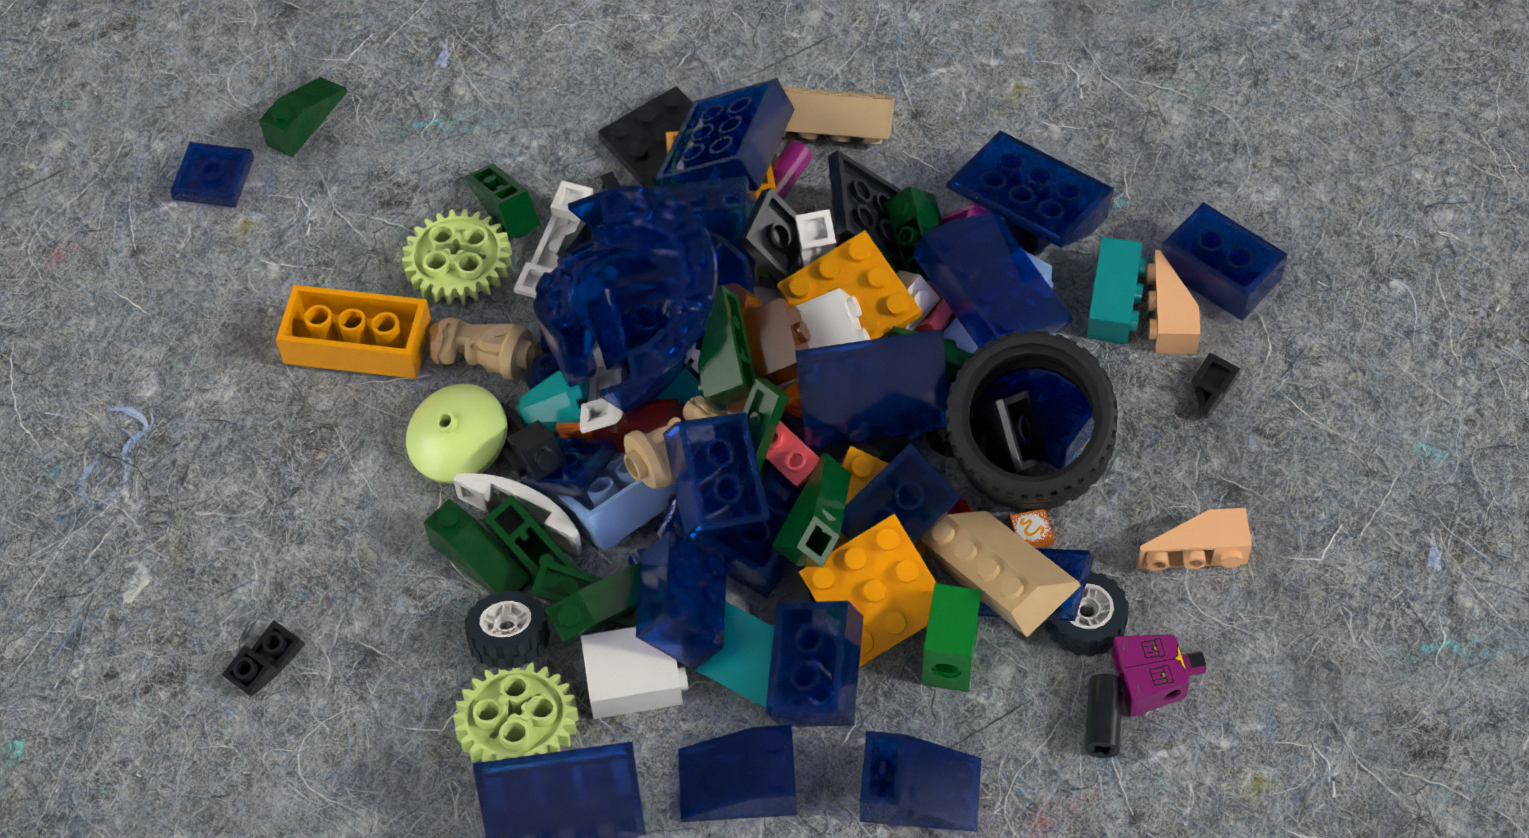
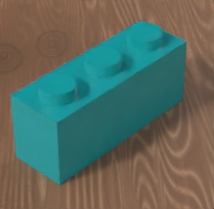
M1102 237L1088 320L1087 339L1127 344L1129 331H1137L1139 311L1133 310L1134 303L1141 304L1143 284L1137 283L1138 276L1145 277L1147 257L1141 256L1143 242Z

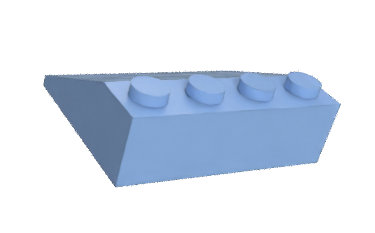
M650 407L603 438L601 446L589 447L568 461V464L538 481L540 488L565 512L583 536L603 551L616 546L625 536L637 528L647 525L659 513L675 506L680 499L693 490L703 487L707 484L708 480L716 476H706L694 469V464H692L670 486L652 489L645 485L642 480L636 481L630 475L624 463V455L626 454L624 436L634 430L648 434L658 428L667 426L669 420H671V418L653 407Z

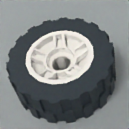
M1085 570V572H1072L1071 576L1081 586L1045 620L1047 633L1051 634V639L1055 644L1058 643L1061 649L1066 652L1067 650L1073 652V655H1088V657L1099 653L1104 654L1112 647L1114 637L1124 636L1129 615V602L1125 598L1126 593L1123 588L1120 589L1114 579L1107 578L1105 574H1097L1089 570ZM1080 612L1087 615H1090L1092 613L1093 615L1090 617H1084L1083 615H1081Z
M500 591L501 593H493L487 595L484 599H480L474 607L469 609L468 616L465 617L464 621L468 648L472 657H475L476 661L480 664L483 663L489 668H500V670H507V668L513 667L515 669L526 663L533 662L536 657H540L544 653V648H547L549 644L548 638H550L545 607H542V602L539 599L536 600L531 594H524L521 591Z

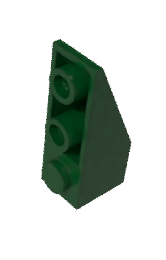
M909 186L885 201L904 271L921 275L928 282L939 275L943 221L935 195Z
M827 453L822 454L772 544L773 548L796 566L823 568L840 537L851 473Z

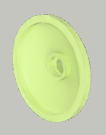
M454 384L439 389L418 406L409 422L406 433V448L411 462L425 477L439 483L454 484L453 479L457 474L483 473L497 459L505 444L507 436L505 411L496 397L480 386ZM449 420H451V423L447 427H444V425Z

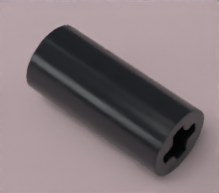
M1096 674L1089 678L1085 751L1089 755L1098 758H1111L1120 753L1123 680L1116 675Z

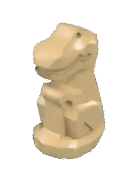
M447 317L439 320L429 329L430 356L435 364H453L458 353H464L468 365L475 366L481 364L487 372L500 373L504 379L515 382L526 368H531L535 360L536 344L533 342V334L523 324H471L460 318Z
M696 396L691 398L690 401L688 400L683 407V416L688 422V426H682L681 420L674 417L669 420L667 426L658 428L648 434L639 430L626 434L624 436L626 452L624 463L628 472L636 481L642 480L645 485L652 489L670 486L690 468L699 456L705 452L719 450L726 446L731 433L727 411L718 409L712 402L704 399L702 396Z

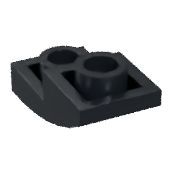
M273 620L251 649L246 645L241 649L222 673V676L251 697L274 679L298 654L305 643Z

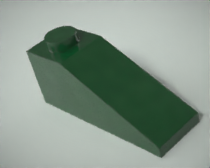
M319 77L278 98L259 120L266 145L294 157L347 93L346 87Z
M494 163L464 176L467 184L496 224H501L502 232H507L509 238L524 237L533 228L540 225L528 190Z
M723 285L715 287L697 365L700 375L697 384L702 397L719 407L748 398L756 378L738 295Z
M512 494L484 518L483 523L535 579L543 559L579 570Z
M448 499L423 522L429 544L491 594L501 593L500 591H522L532 582L531 577L482 525L451 499Z
M643 560L574 592L549 606L545 611L564 646L568 647L580 640L582 635L593 633L659 596L663 591L647 562Z

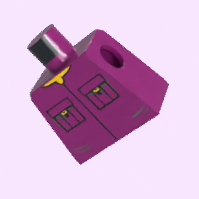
M1172 634L1114 637L1111 657L1117 676L1123 680V697L1129 717H1135L1184 699L1187 696L1190 684L1189 676L1206 673V662L1202 651L1182 654L1177 637Z

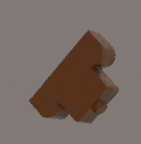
M739 284L725 285L726 288L738 295L756 378H766L772 384L778 386L813 371V362L808 342L811 339L806 324L802 321L798 308L783 298H778L762 305L757 296ZM714 290L701 295L706 322L708 321ZM748 398L726 405L731 426L737 428Z

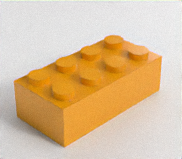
M293 285L275 340L283 364L417 379L429 338V329L433 323L427 299Z

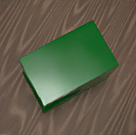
M935 583L923 649L922 685L964 692L969 691L979 628L978 615L982 590Z

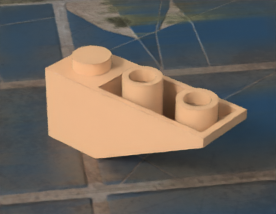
M1155 250L1153 263H1147L1146 284H1152V291L1147 293V311L1153 312V319L1148 321V339L1154 340L1155 353L1197 354L1201 335L1199 305L1160 250Z
M1246 508L1209 509L1141 545L1136 564L1137 569L1162 571L1167 568L1185 567L1195 570L1204 566L1234 568L1246 565L1252 548Z

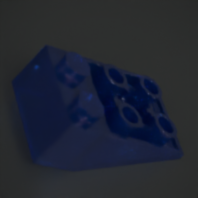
M866 731L860 794V822L977 832L982 758L907 734Z

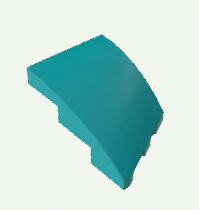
M725 601L689 667L789 722L792 720L794 711L790 708L792 686L797 685L798 673L796 665L800 659L801 642Z

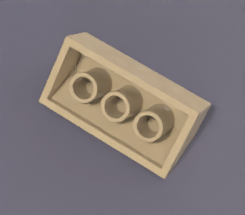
M767 86L761 89L758 126L764 125L766 135L785 136L786 131L799 132L798 138L818 139V134L831 135L830 140L850 142V136L863 137V143L882 144V140L889 139L891 135L895 96Z
M987 511L947 514L920 539L939 567L965 588L982 590L981 601L1025 637H1028L1081 586L1071 575Z

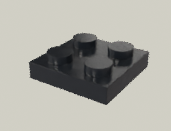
M771 188L761 191L737 242L778 282H781L796 273L802 262L795 215L798 214Z

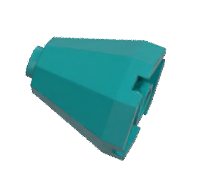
M585 358L571 361L520 397V404L517 405L516 410L518 417L524 424L528 426L539 420L550 432H557V423H580L581 404L588 402L590 366Z

